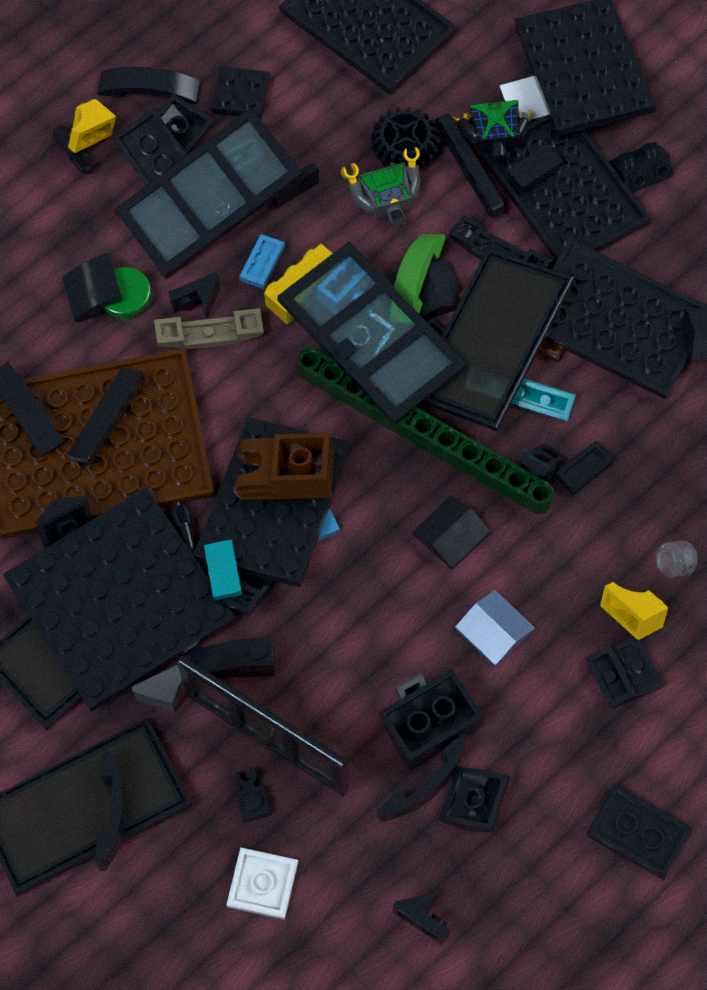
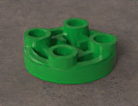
M122 267L114 269L123 301L102 308L110 315L127 321L147 307L152 294L149 281L142 272L134 268Z

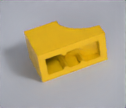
M96 99L80 104L75 110L68 148L77 153L112 136L116 116Z
M614 582L605 586L600 604L607 613L637 640L663 628L668 607L663 601L658 599L649 590L646 592H633L618 586Z

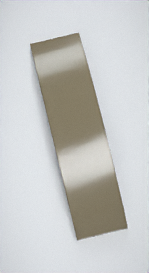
M260 308L234 311L232 317L181 322V317L154 320L157 346L167 348H211L239 343L264 334Z

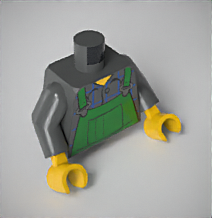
M415 147L416 156L413 159L407 157V149L403 152V157L408 161V166L405 163H400L358 175V166L351 163V168L353 169L352 176L347 174L345 167H342L341 175L349 180L348 187L355 205L366 213L372 214L378 221L389 218L392 227L403 225L406 222L404 213L411 211V203L416 200L421 185L419 165H416V160L419 157L417 147Z

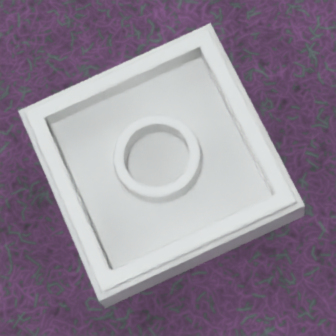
M240 848L226 906L285 920L298 860Z

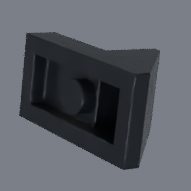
M217 272L169 291L170 305L174 313L181 310H189L199 303L207 319L221 289Z
M544 443L525 453L521 463L526 466L525 470L550 483L555 476V472L566 461L567 456Z
M437 893L400 900L394 903L392 906L393 914L442 946L444 945L450 933V929L446 927L448 925L447 922L435 914H432L431 917L427 915L437 900Z

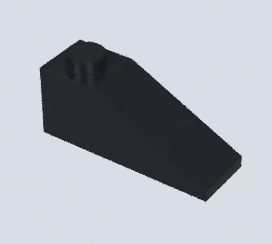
M273 638L240 639L190 649L189 660L217 678L275 676V647Z

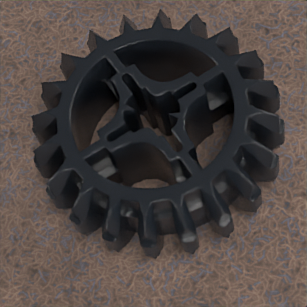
M408 106L406 111H401L398 107L396 113L388 110L387 117L380 115L379 123H375L373 127L371 144L377 160H381L383 167L389 164L393 166L400 163H405L408 166V161L404 159L403 152L407 149V157L413 159L416 156L415 147L419 150L416 165H419V168L423 170L425 163L431 164L433 156H436L438 153L440 138L434 119L429 120L428 113L421 115L419 108L415 112H411ZM420 134H422L425 138V142L423 144L419 141L418 138ZM388 136H390L393 141V144L391 146L386 142V138Z

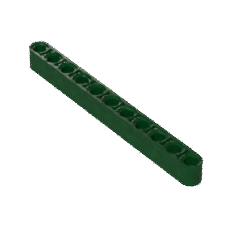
M305 348L299 352L297 356L298 373L306 382L536 514H544L551 508L553 488L548 482L419 408L413 410L406 418L394 426L376 406L372 405L373 402L361 390L357 393L349 392L350 389H359V387L330 357L313 348ZM310 362L315 364L312 367L304 366L306 363ZM330 375L338 377L334 380L327 379V377ZM373 383L395 407L404 401ZM425 427L429 429V431L421 433L417 429ZM442 441H450L453 444L450 446H443L440 443ZM466 454H472L476 458L468 460L465 459L463 456ZM490 467L497 468L499 472L490 473L487 471V469ZM512 481H519L523 485L520 487L512 486L510 483ZM537 494L544 495L547 499L539 501L535 499L534 496Z

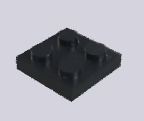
M220 66L211 105L212 113L238 117L251 107L255 109L256 114L262 119L270 82V72Z

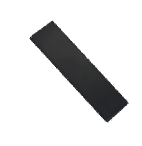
M127 368L120 369L69 450L67 457L85 466L92 467L145 382L143 372Z

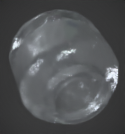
M669 541L663 543L657 550L656 565L660 573L666 577L676 578L690 575L697 566V552L693 545L687 541Z

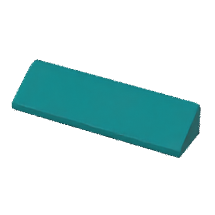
M471 367L465 389L500 400L509 381ZM525 378L512 404L568 421L577 394Z

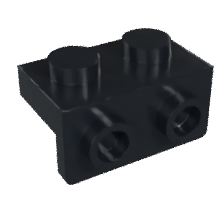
M656 142L646 143L639 149L622 153L617 158L610 160V164L632 193L673 175L670 154Z

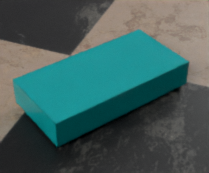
M232 539L204 545L214 600L242 595Z

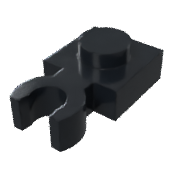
M253 767L250 768L251 778L248 781H243L239 772H235L236 784L243 789V791L235 793L243 823L272 815L264 785L255 787L257 773Z

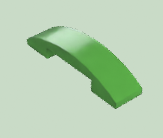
M421 234L409 247L398 270L394 288L418 313H420L423 304L418 297L431 259L439 258L446 238L444 234ZM391 301L390 323L392 325L415 326L407 315Z

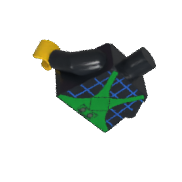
M518 100L469 104V117H467V114H463V118L458 119L455 116L452 118L466 138L472 144L477 145L479 152H491L494 162H503L508 158L507 150H514L516 148V141L523 139L531 122V110H528L526 113L520 112Z

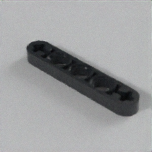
M446 113L437 117L435 121L441 137L487 214L491 218L503 214L505 208L501 197L452 116Z

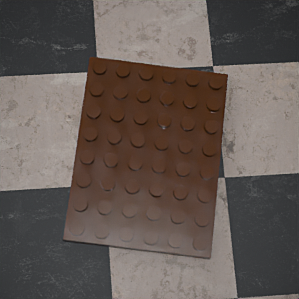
M185 348L23 379L65 443L42 458L0 397V539L37 532L36 521L54 499L86 496L94 519L147 487L160 507L172 505L176 502L182 503L215 496ZM127 368L143 372L145 382L92 467L90 468L67 457L69 450L120 369Z

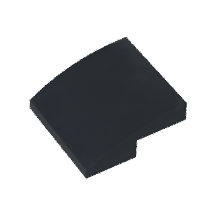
M109 253L79 265L62 277L75 322L100 315L99 308L123 301Z
M634 636L613 647L609 645L585 658L611 709L629 703L665 686L641 639L637 640Z

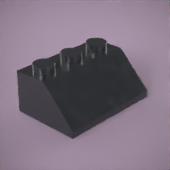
M453 669L378 712L394 748L408 770L441 752L461 733L468 736L483 727L484 720L483 714Z

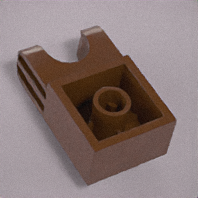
M330 433L275 434L274 438L245 439L238 444L237 453L242 462L247 465L260 466L254 472L237 476L233 490L240 499L331 498L334 448Z

